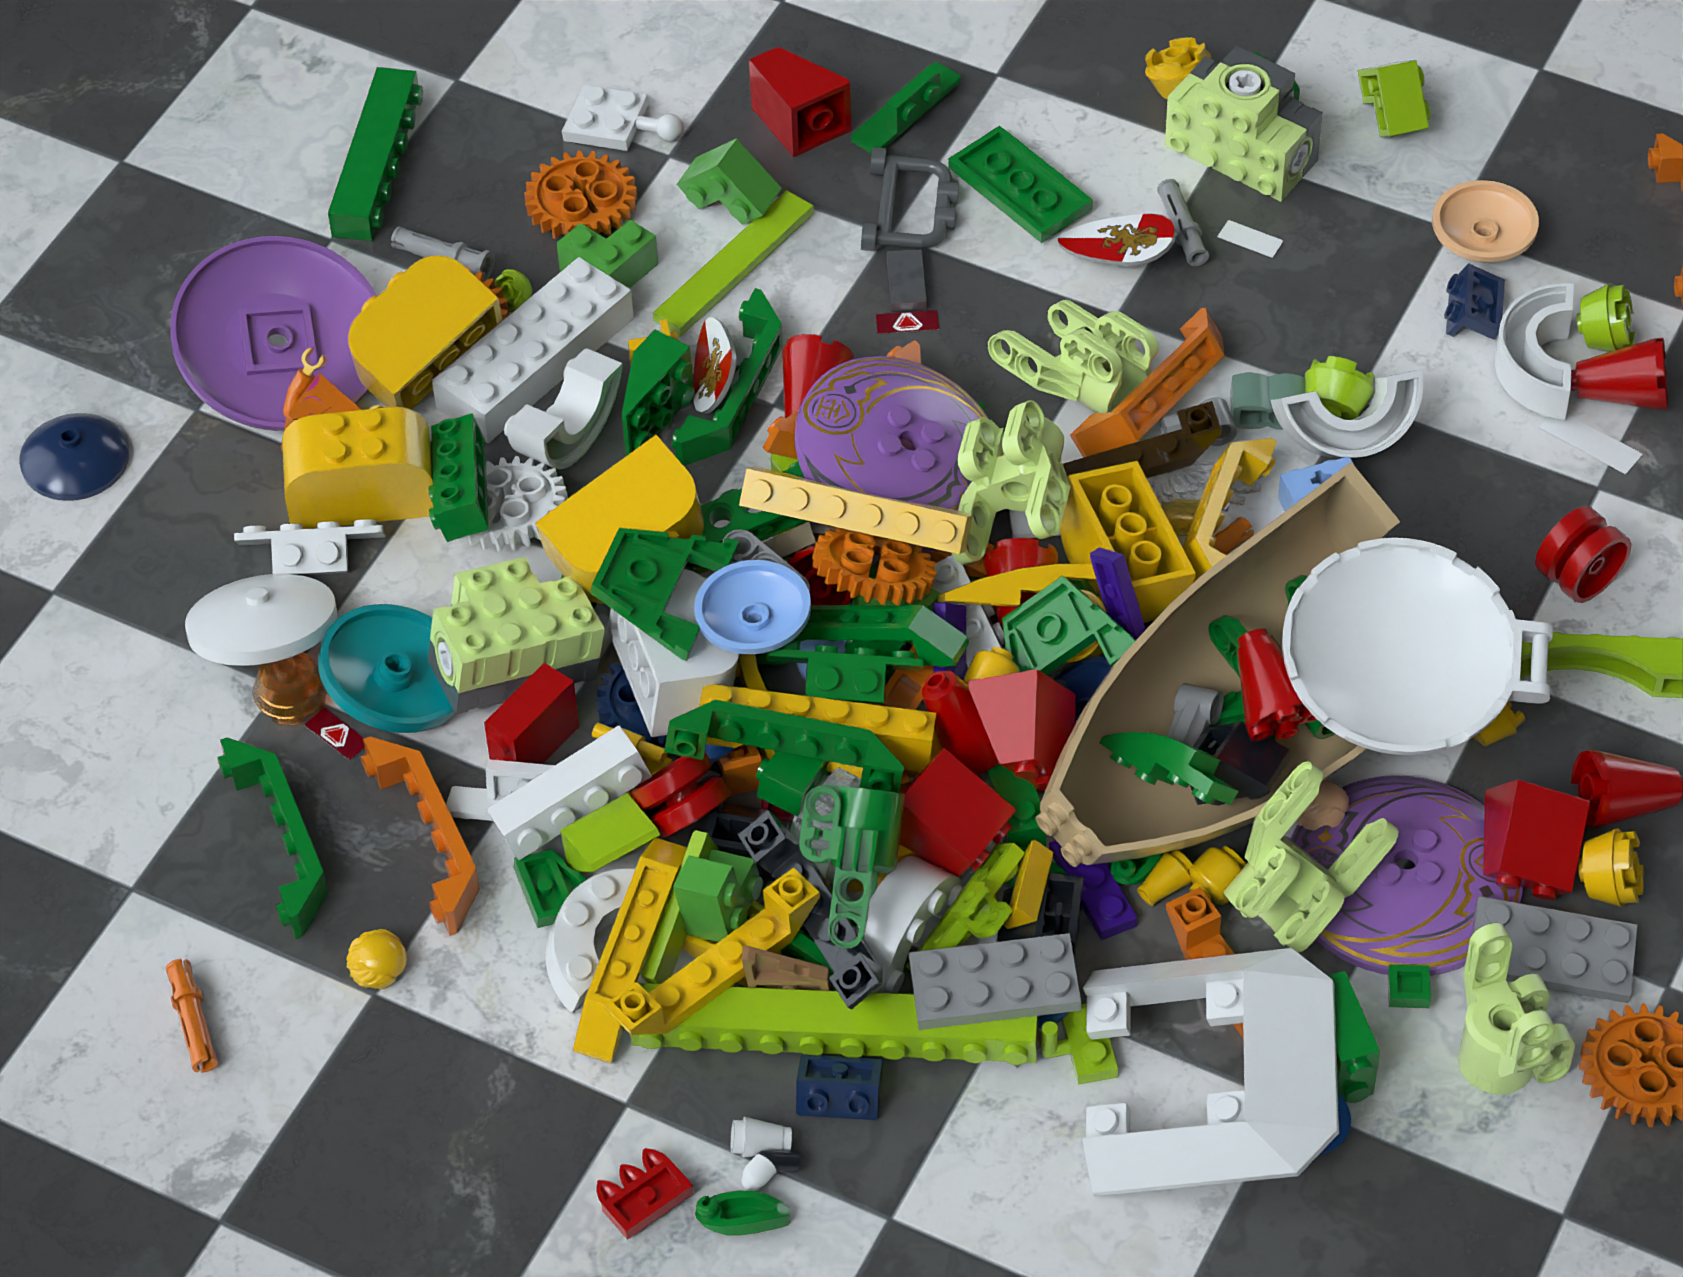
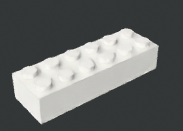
M578 257L432 380L436 409L451 419L473 413L485 442L490 443L504 430L507 420L512 415H516L526 404L533 406L564 379V369L570 359L576 358L585 348L597 351L634 319L631 290Z

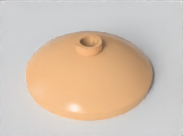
M1478 180L1458 184L1444 192L1434 206L1432 226L1438 240L1451 252L1472 261L1499 262L1522 254L1532 245L1537 236L1539 217L1533 203L1519 190L1495 181Z

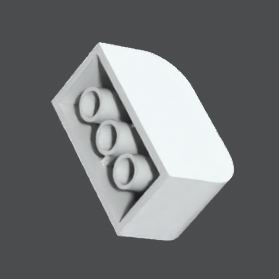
M684 569L664 613L697 625L694 603L697 592L706 579L693 571ZM610 610L608 632L651 737L667 735L671 719L699 707L703 686L717 684L733 687L739 653L729 652L715 646L699 630L694 646L687 661H685L616 611Z

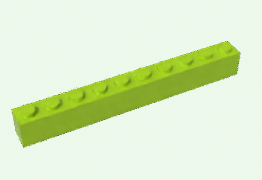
M639 983L648 993L660 985ZM729 987L667 1034H630L632 1046H641L646 1049L678 1047L688 1051H696L702 1048L721 1049L730 1053L748 1050L762 1051L766 1054H778L781 1052H794L805 1055L841 1054L854 1058L864 1055L883 1056L892 1060L911 1057L924 1058L928 1061L957 1059L970 1063L1003 1061L1012 1065H1021L1025 1062L1036 1063L1039 1016L919 1030L914 994L871 993L851 1010L846 1006L837 991Z

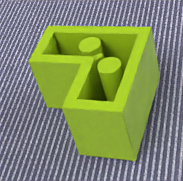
M1417 60L1399 61L1357 70L1363 104L1374 103L1380 137L1429 128L1428 120H1430L1431 111L1427 100L1423 98L1421 86H1424L1425 79L1422 68L1417 65Z

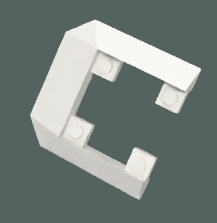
M1292 948L1095 970L1092 972L1083 987L1087 995V1034L1091 1040L1131 1035V1006L1206 998V1019L1210 1026L1243 1023L1244 1090L1207 1094L1208 1125L1130 1133V1108L1127 1103L1086 1107V1137L1082 1138L1091 1190L1094 1196L1296 1177L1339 1134L1335 984L1330 977Z

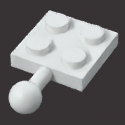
M583 85L562 129L563 141L628 151L637 129L657 132L663 140L674 141L681 136L683 123L674 114H665L659 119L644 117L649 106L648 94Z

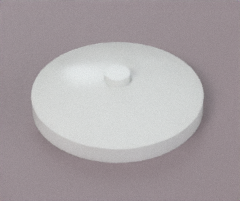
M268 574L241 579L205 595L187 614L185 629L190 647L204 659L226 665H258L283 660L315 646L324 639L329 627L337 620L338 613L332 591L322 582L301 575Z

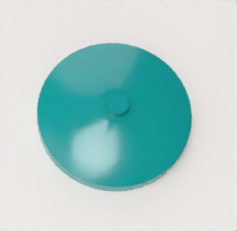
M373 604L345 613L329 627L319 651V674L329 696L351 717L368 726L388 732L416 733L438 727L455 715L427 660L432 625L431 616L404 606Z

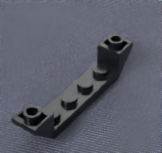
M767 810L738 836L755 863L771 873L775 881L792 868H795L820 892L818 901L803 924L834 971V974L829 977L830 981L846 1006L852 1010L883 984V967L864 939L859 945L846 949L836 946L831 941L828 925L833 890L816 864L802 855L799 842L773 813ZM849 918L840 920L835 928L837 937L843 942L855 940L859 933L857 927Z

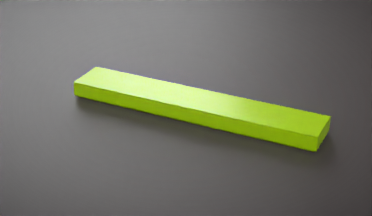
M786 190L769 206L763 216L754 219L653 312V321L660 324V320L667 319L669 330L676 331L677 335L681 337L814 214L813 205Z

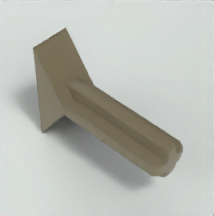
M806 522L763 543L784 560L793 557L803 548L816 545L819 536H825V534L813 533L810 522Z

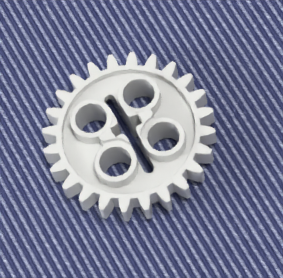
M516 456L512 463H507L505 458L502 457L500 458L499 465L496 466L487 461L489 530L460 539L468 538L471 546L481 541L482 550H486L491 544H495L497 552H500L506 544H509L513 551L516 550L517 543L523 542L527 547L531 546L530 538L535 537L540 540L535 522L568 499L562 476H557L555 468L547 470V465L544 463L535 466L534 459L529 458L523 464L520 463L519 456Z

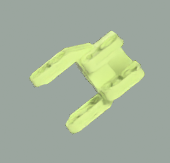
M1062 300L1052 305L1048 310L1049 324L1054 334L1062 338L1060 342L1062 354L1059 356H1052L1016 331L1003 330L990 337L988 341L989 354L997 364L1035 389L1078 401L1095 413L1112 412L1152 373L1150 368L1151 361L1157 355L1159 348L1155 335L1119 311H1111L1097 318L1069 300ZM1059 310L1066 314L1068 325H1064L1060 320ZM1088 327L1090 330H1092L1093 334L1085 330V328ZM1136 338L1144 344L1145 355L1136 348ZM1002 339L1009 345L1010 355L1004 352L1001 345ZM1028 357L1035 361L1037 373L1030 368Z
M1029 400L1018 404L1010 411L1005 432H1003V428H999L992 420L985 417L973 420L966 425L958 453V465L963 476L972 482L962 495L958 511L974 513L977 524L973 518L967 543L969 551L966 548V551L961 554L952 553L955 560L961 565L976 562L985 555L996 512L1004 509L1026 511L1025 514L1028 518L1029 527L1038 539H1045L1059 533L1071 488L1064 466L1060 462L1064 447V435L1059 426L1044 417L1042 409L1035 401Z
M1309 761L1301 763L1294 769L1255 817L1245 853V859L1248 863L1224 890L1225 896L1245 918H1254L1257 915L1261 917L1275 932L1274 936L1283 946L1287 945L1289 948H1292L1297 953L1306 950L1341 909L1344 898L1352 895L1390 851L1399 833L1398 828L1384 818L1366 824L1328 870L1302 848L1286 838L1284 834L1319 794L1323 772Z
M1492 923L1481 927L1472 934L1469 941L1464 968L1467 1013L1458 1054L1460 1071L1466 1080L1474 1087L1496 1095L1513 1093L1525 1087L1533 1077H1535L1538 1083L1542 1084L1560 1079L1569 1071L1575 1049V1042L1566 1025L1560 1023L1553 1024L1547 1012L1550 994L1540 975L1528 974L1507 983L1506 977L1513 945L1505 927L1500 923Z

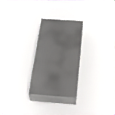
M922 249L887 251L891 312L927 310Z

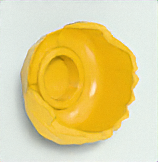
M377 929L361 934L360 937L352 941L346 959L348 961L347 968L350 970V977L353 978L354 982L364 988L371 987L380 990L392 985L396 977L404 971L407 964L406 950L399 937L385 929Z

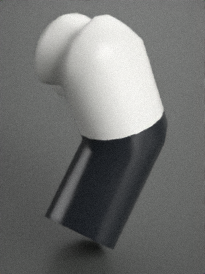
M762 1150L758 1152L743 1170L741 1181L743 1187L748 1191L758 1192L777 1171L797 1172L800 1165L799 1153Z

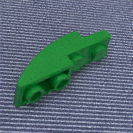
M1121 732L1102 736L1099 742L1112 751L1110 759L1129 769L1133 765L1137 768L1134 775L1152 785H1155L1157 780L1170 785L1177 783L1185 788L1191 785L1194 787L1191 794L1213 805L1215 800L1231 805L1238 793V790L1213 775L1221 760L1207 752L1169 737L1146 732Z

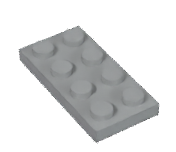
M1478 896L1475 903L1472 934L1481 927L1492 923H1500L1505 927L1513 945L1506 977L1507 982H1513L1528 974H1538L1542 977L1547 989L1628 1003L1632 991L1637 924Z
M1070 933L909 953L919 1030L1081 1011V998Z

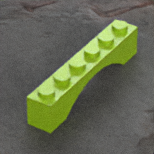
M1553 632L1552 640L1548 642L1547 671L1575 669L1598 672L1630 683L1652 697L1683 698V638ZM1522 641L1520 679L1531 675L1532 642Z

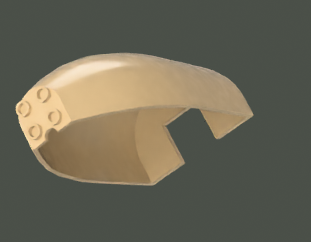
M1352 462L1348 463L1200 576L1168 605L1106 675L1083 709L1058 758L1040 803L1041 813L1036 816V822L1040 829L1048 836L1053 835L1062 847L1061 853L1070 865L1077 867L1080 863L1093 865L1143 858L1191 847L1236 831L1255 820L1263 806L1301 763L1309 761L1323 772V782L1367 749L1351 743L1337 734L1326 739H1317L1303 723L1297 726L1299 732L1293 737L1284 740H1277L1276 738V742L1290 750L1292 757L1269 794L1254 800L1248 797L1234 799L1231 805L1226 803L1215 806L1208 803L1197 805L1194 795L1191 794L1190 785L1188 788H1185L1177 783L1170 785L1160 780H1157L1156 784L1152 785L1134 775L1137 768L1132 765L1129 769L1110 759L1112 751L1099 743L1102 736L1121 732H1146L1166 736L1175 716V697L1183 683L1220 691L1223 693V696L1232 690L1235 694L1241 691L1240 677L1211 641L1208 632L1209 623L1223 615H1228L1239 620L1248 632L1259 628L1267 629L1268 634L1273 636L1282 648L1283 626L1288 610V599L1285 594L1286 583L1299 575L1308 577L1313 568L1335 552L1340 554L1357 547L1360 542L1385 538L1400 523L1399 519Z

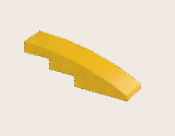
M1054 564L1022 568L978 579L939 594L938 602L1014 607L1020 605L1021 592L1039 593L1061 576L1069 580L1081 581L1095 580L1096 576L1092 564Z

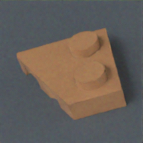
M743 946L742 963L748 988L833 991L828 967L751 946Z

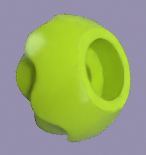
M504 270L495 280L496 288L501 287L503 297L507 299L508 312H514L532 297V286L529 279L517 270Z

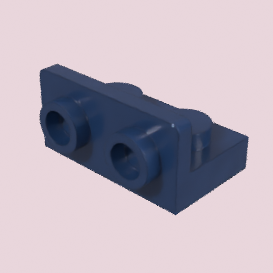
M1470 263L1459 274H1454L1446 288V292L1449 293L1448 306L1444 314V318L1447 320L1446 334L1453 337L1464 326L1494 340L1499 334L1503 315L1505 279Z
M801 1054L796 1080V1114L800 1116L876 1120L878 1118L882 1059Z

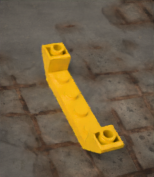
M1265 438L1231 442L1214 463L1182 547L1196 572L1194 582L1227 556L1213 548L1216 537L1212 536V534L1222 524L1225 514L1221 510L1227 506L1234 493L1230 485L1232 486L1239 479L1252 486L1260 475L1266 477L1270 473L1276 462V458L1272 456L1277 443L1274 439Z
M654 838L640 856L585 997L573 1052L609 1064L612 1063L625 1028L605 1009V1004L638 981L687 847Z
M792 868L763 889L765 908L651 992L648 993L638 982H635L606 1003L605 1009L631 1035L667 1034L745 977L742 963L743 946H751L777 953L791 943L818 901L820 892L795 868Z

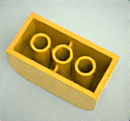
M447 256L425 257L415 262L404 273L400 271L395 274L389 281L387 289L378 297L374 295L364 303L361 309L362 312L356 316L350 326L348 343L357 376L365 388L385 407H403L412 410L433 391L432 380L502 322L498 297L460 262Z
M385 407L318 414L300 418L285 429L282 436L284 491L290 524H302L303 529H317V523L339 522L340 526L354 525V521L357 520L385 522L430 517L429 509L433 508L428 487L433 485L431 439L428 423L419 413L403 407Z
M655 435L536 521L535 525L546 556L564 577L570 576L578 583L589 601L605 604L590 593L591 586L619 528L668 532V537L690 539L691 535L702 536L704 519L691 474L661 439Z
M1138 461L1068 475L1071 488L1060 534L1070 564H1092L1090 553L1099 547L1124 554L1143 622L1155 621L1170 603L1193 584L1196 572ZM1097 579L1088 581L1103 603Z

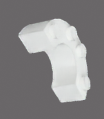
M1573 283L1545 285L1524 293L1510 304L1500 323L1495 353V369L1498 379L1506 392L1514 400L1546 418L1551 417L1563 420L1566 418L1571 388V364L1555 360L1545 354L1540 346L1552 340L1568 339L1573 313Z
M587 348L576 358L570 359L564 369V381L560 393L554 404L546 412L526 404L516 415H512L507 420L504 434L508 436L511 447L520 454L556 469H564L576 463L597 439L607 421L618 392L622 363Z
M1422 369L1375 378V394L1370 406L1361 416L1352 420H1344L1332 415L1322 405L1317 391L1270 401L1275 416L1286 434L1309 452L1335 459L1368 456L1394 444L1406 433L1413 423L1422 400Z
M910 856L898 863L896 869L884 878L870 899L867 927L864 940L883 967V984L872 993L896 994L899 991L905 977L903 967L912 943L915 944L920 939L925 929V923L932 915L941 919L964 888L959 877L919 857Z
M635 869L610 870L587 879L566 898L556 917L547 940L546 966L549 980L555 993L571 1013L585 1001L600 961L597 958L593 943L594 936L603 928L614 925Z

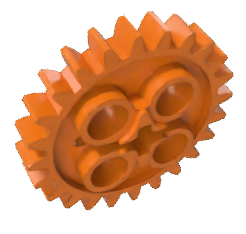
M578 150L576 157L571 158L567 152H564V160L559 161L557 158L551 157V166L541 163L539 165L540 173L532 172V181L526 182L527 192H524L527 215L532 216V224L534 226H541L542 233L552 230L553 239L558 238L561 234H568L580 223L597 234L603 232L607 236H611V227L619 229L622 226V220H631L630 211L636 210L637 189L635 178L629 175L628 167L621 168L619 159L609 163V154H605L598 159L596 158L595 151H592L588 157H583L582 151Z
M836 527L835 532L826 530L825 536H819L812 557L814 560L812 566L818 569V576L826 577V584H837L836 591L838 592L850 591L851 598H855L858 595L864 596V600L867 603L873 598L877 599L881 605H885L886 600H890L895 605L900 606L901 599L909 604H913L914 598L923 600L924 594H930L936 575V570H934L936 563L930 561V554L921 553L922 546H911L910 543L852 530L847 531ZM874 551H877L880 555L875 579L869 577Z
M1645 1003L1641 1004L1639 1013H1634L1629 1005H1625L1622 1016L1612 1009L1609 1011L1607 1021L1598 1018L1595 1029H1588L1580 1052L1579 1070L1584 1071L1582 1083L1592 1085L1589 1096L1591 1098L1603 1096L1602 1110L1611 1106L1616 1107V1119L1621 1118L1625 1113L1631 1114V1125H1635L1640 1117H1645L1648 1126L1653 1127L1655 1118L1660 1117L1666 1126H1670L1672 1114L1683 1121V1024L1681 1025L1677 1022L1679 1012L1675 1011L1668 1018L1663 1016V1006L1660 1005L1654 1014L1649 1013ZM1640 1038L1647 1039V1040H1649V1041H1651V1042L1642 1041V1040H1640ZM1611 1062H1618L1624 1066H1617ZM1670 1064H1678L1682 1068L1674 1067ZM1643 1088H1651L1656 1092H1649Z

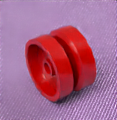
M1582 506L1564 516L1551 529L1536 554L1535 566L1537 571L1549 581L1559 583L1561 591L1574 602L1584 603L1603 592L1614 581L1630 556L1632 544L1630 538L1619 529L1607 526L1606 519L1596 510L1589 506Z
M706 752L703 760L681 756L630 791L641 809H651L665 801L666 804L654 812L650 818L660 833L659 839L665 838L697 822L732 794L721 776H712L698 784L696 783L697 780L710 771L713 765Z

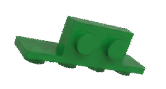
M938 62L927 66L889 99L885 106L852 133L851 142L872 154L873 147L886 148L960 83L961 76Z
M788 643L776 650L767 652L768 661L807 663L805 696L857 703H884L886 669L921 671L924 668V659L915 658V652L892 651V657L877 656V650L870 648H854V654L838 653V647L817 645L815 646V651L800 650V644Z

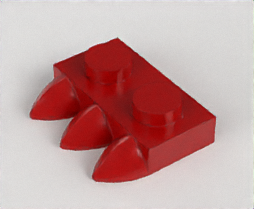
M643 1149L642 1162L647 1171L646 1173L632 1165H620L619 1176L624 1187L623 1189L611 1181H597L596 1192L602 1205V1212L627 1240L694 1194L692 1183L665 1154L654 1149Z

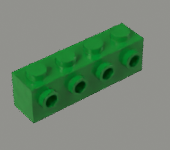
M473 413L455 419H445L438 424L432 425L433 485L429 486L428 490L433 503V508L429 509V516L434 529H441L446 542L489 530L485 439Z

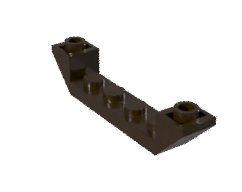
M1210 401L1177 411L1181 427L1179 430L1063 463L1067 477L1072 474L1138 461L1146 479L1192 466L1222 433L1213 402Z

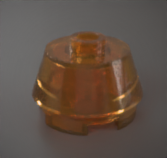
M304 652L283 660L260 664L252 688L253 700L257 707L263 713L271 716L273 722L281 725L303 723V717L312 714L317 708L319 711L323 708L327 691L320 678L318 665Z

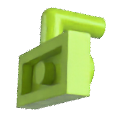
M1081 1004V1011L1068 1012L1061 1020L1065 1039L1058 1040V1026L1055 1022L1048 1021L1042 1025V1055L1046 1058L1070 1055L1078 1085L1118 1078V1066L1110 1038L1091 1040L1087 1034V1004Z

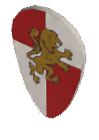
M1152 213L1102 219L1074 227L1063 232L1057 241L1063 250L1078 258L1116 265L1118 267L1136 266L1157 260L1168 252L1175 242L1176 230L1172 221L1163 215Z
M708 317L701 327L694 362L693 387L695 392L693 401L696 410L704 414L712 412L721 403L728 392L734 374L742 363L736 357L734 343L725 324L712 317Z

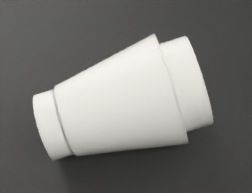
M743 1117V1120H733L731 1153L741 1154V1158L756 1156L762 1150L790 1151L791 1127H783L748 1117Z

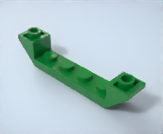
M755 288L749 300L742 302L739 310V321H742L743 337L754 340L749 358L745 357L740 365L739 378L735 384L731 383L726 393L724 407L717 409L713 421L688 415L682 428L678 427L673 434L672 448L675 449L676 458L683 466L731 449L783 348L782 323L761 289Z
M811 605L810 617L806 626L795 639L789 642L800 644L801 641L828 640L831 642L839 640H861L864 642L895 640L897 642L912 640L918 659H924V666L939 667L955 666L969 645L966 635L923 605ZM767 652L755 654L757 664H770L773 666L787 664V662L768 661Z
M716 699L669 721L664 751L666 753L703 760L708 737L861 767L863 770L859 788L899 793L904 766L871 730Z
M228 737L220 739L223 755L218 756L217 760L224 779L231 777L236 791L260 783L265 798L273 797L275 803L270 805L273 819L277 827L282 825L285 827L287 833L281 835L288 856L296 855L298 863L293 864L298 880L278 887L282 902L275 904L282 926L290 925L295 939L301 938L328 895L323 869L275 753Z

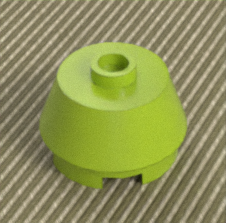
M1608 283L1581 298L1580 313H1577V327L1579 333L1584 335L1588 348L1611 352L1636 343V332H1629L1632 330L1631 314H1634L1629 290L1624 289V285L1613 286L1611 283Z
M1328 356L1326 363H1320L1316 359L1312 361L1311 368L1305 372L1306 393L1317 391L1322 405L1332 415L1344 420H1352L1360 415L1375 394L1373 388L1375 376L1372 372L1365 375L1355 370L1357 363L1354 361Z

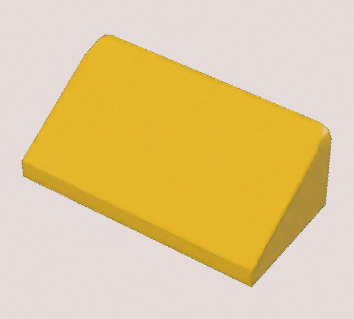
M1036 840L1030 842L1024 856L1021 858L1010 902V907L1013 911L1004 925L1007 929L1035 922L1038 918L1053 852Z

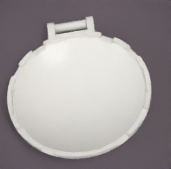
M1381 538L1360 542L1357 547L1340 554L1335 552L1311 570V574L1297 588L1289 603L1283 626L1282 650L1287 674L1295 692L1310 713L1325 727L1345 740L1363 748L1394 755H1420L1443 751L1471 739L1493 722L1508 701L1537 704L1548 702L1550 700V686L1546 684L1548 642L1552 640L1553 626L1545 622L1515 619L1513 611L1509 610L1499 594L1500 588L1479 567L1475 569L1456 557V552L1422 540ZM1522 641L1532 642L1530 681H1520Z

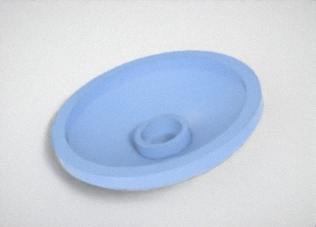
M746 560L727 565L708 577L697 592L694 612L696 623L700 626L701 633L715 646L733 653L760 654L776 650L788 644L802 632L810 617L811 600L805 582L790 568L772 561Z

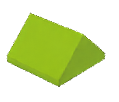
M628 793L560 829L568 867L582 872H594L660 835L657 827Z

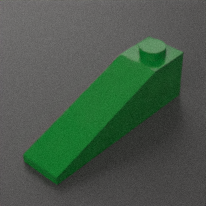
M999 763L994 768L985 771L984 776L987 785L1016 809L1007 821L1012 827L1002 838L1003 843H1015L1017 846L1028 848L1030 842L1036 840L1046 847L1047 834L1040 829L1036 822V816L1041 811L1040 800L1034 785L1025 779L1016 777L1013 772Z

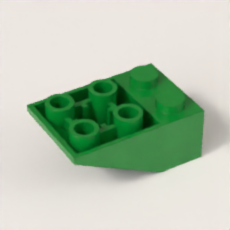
M656 329L633 352L622 410L626 456L657 435L661 430H665L670 425L673 416L682 407L687 406L691 402L695 392L690 346Z

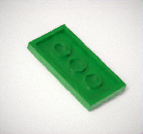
M1000 125L948 158V168L1040 243L1092 210V198Z

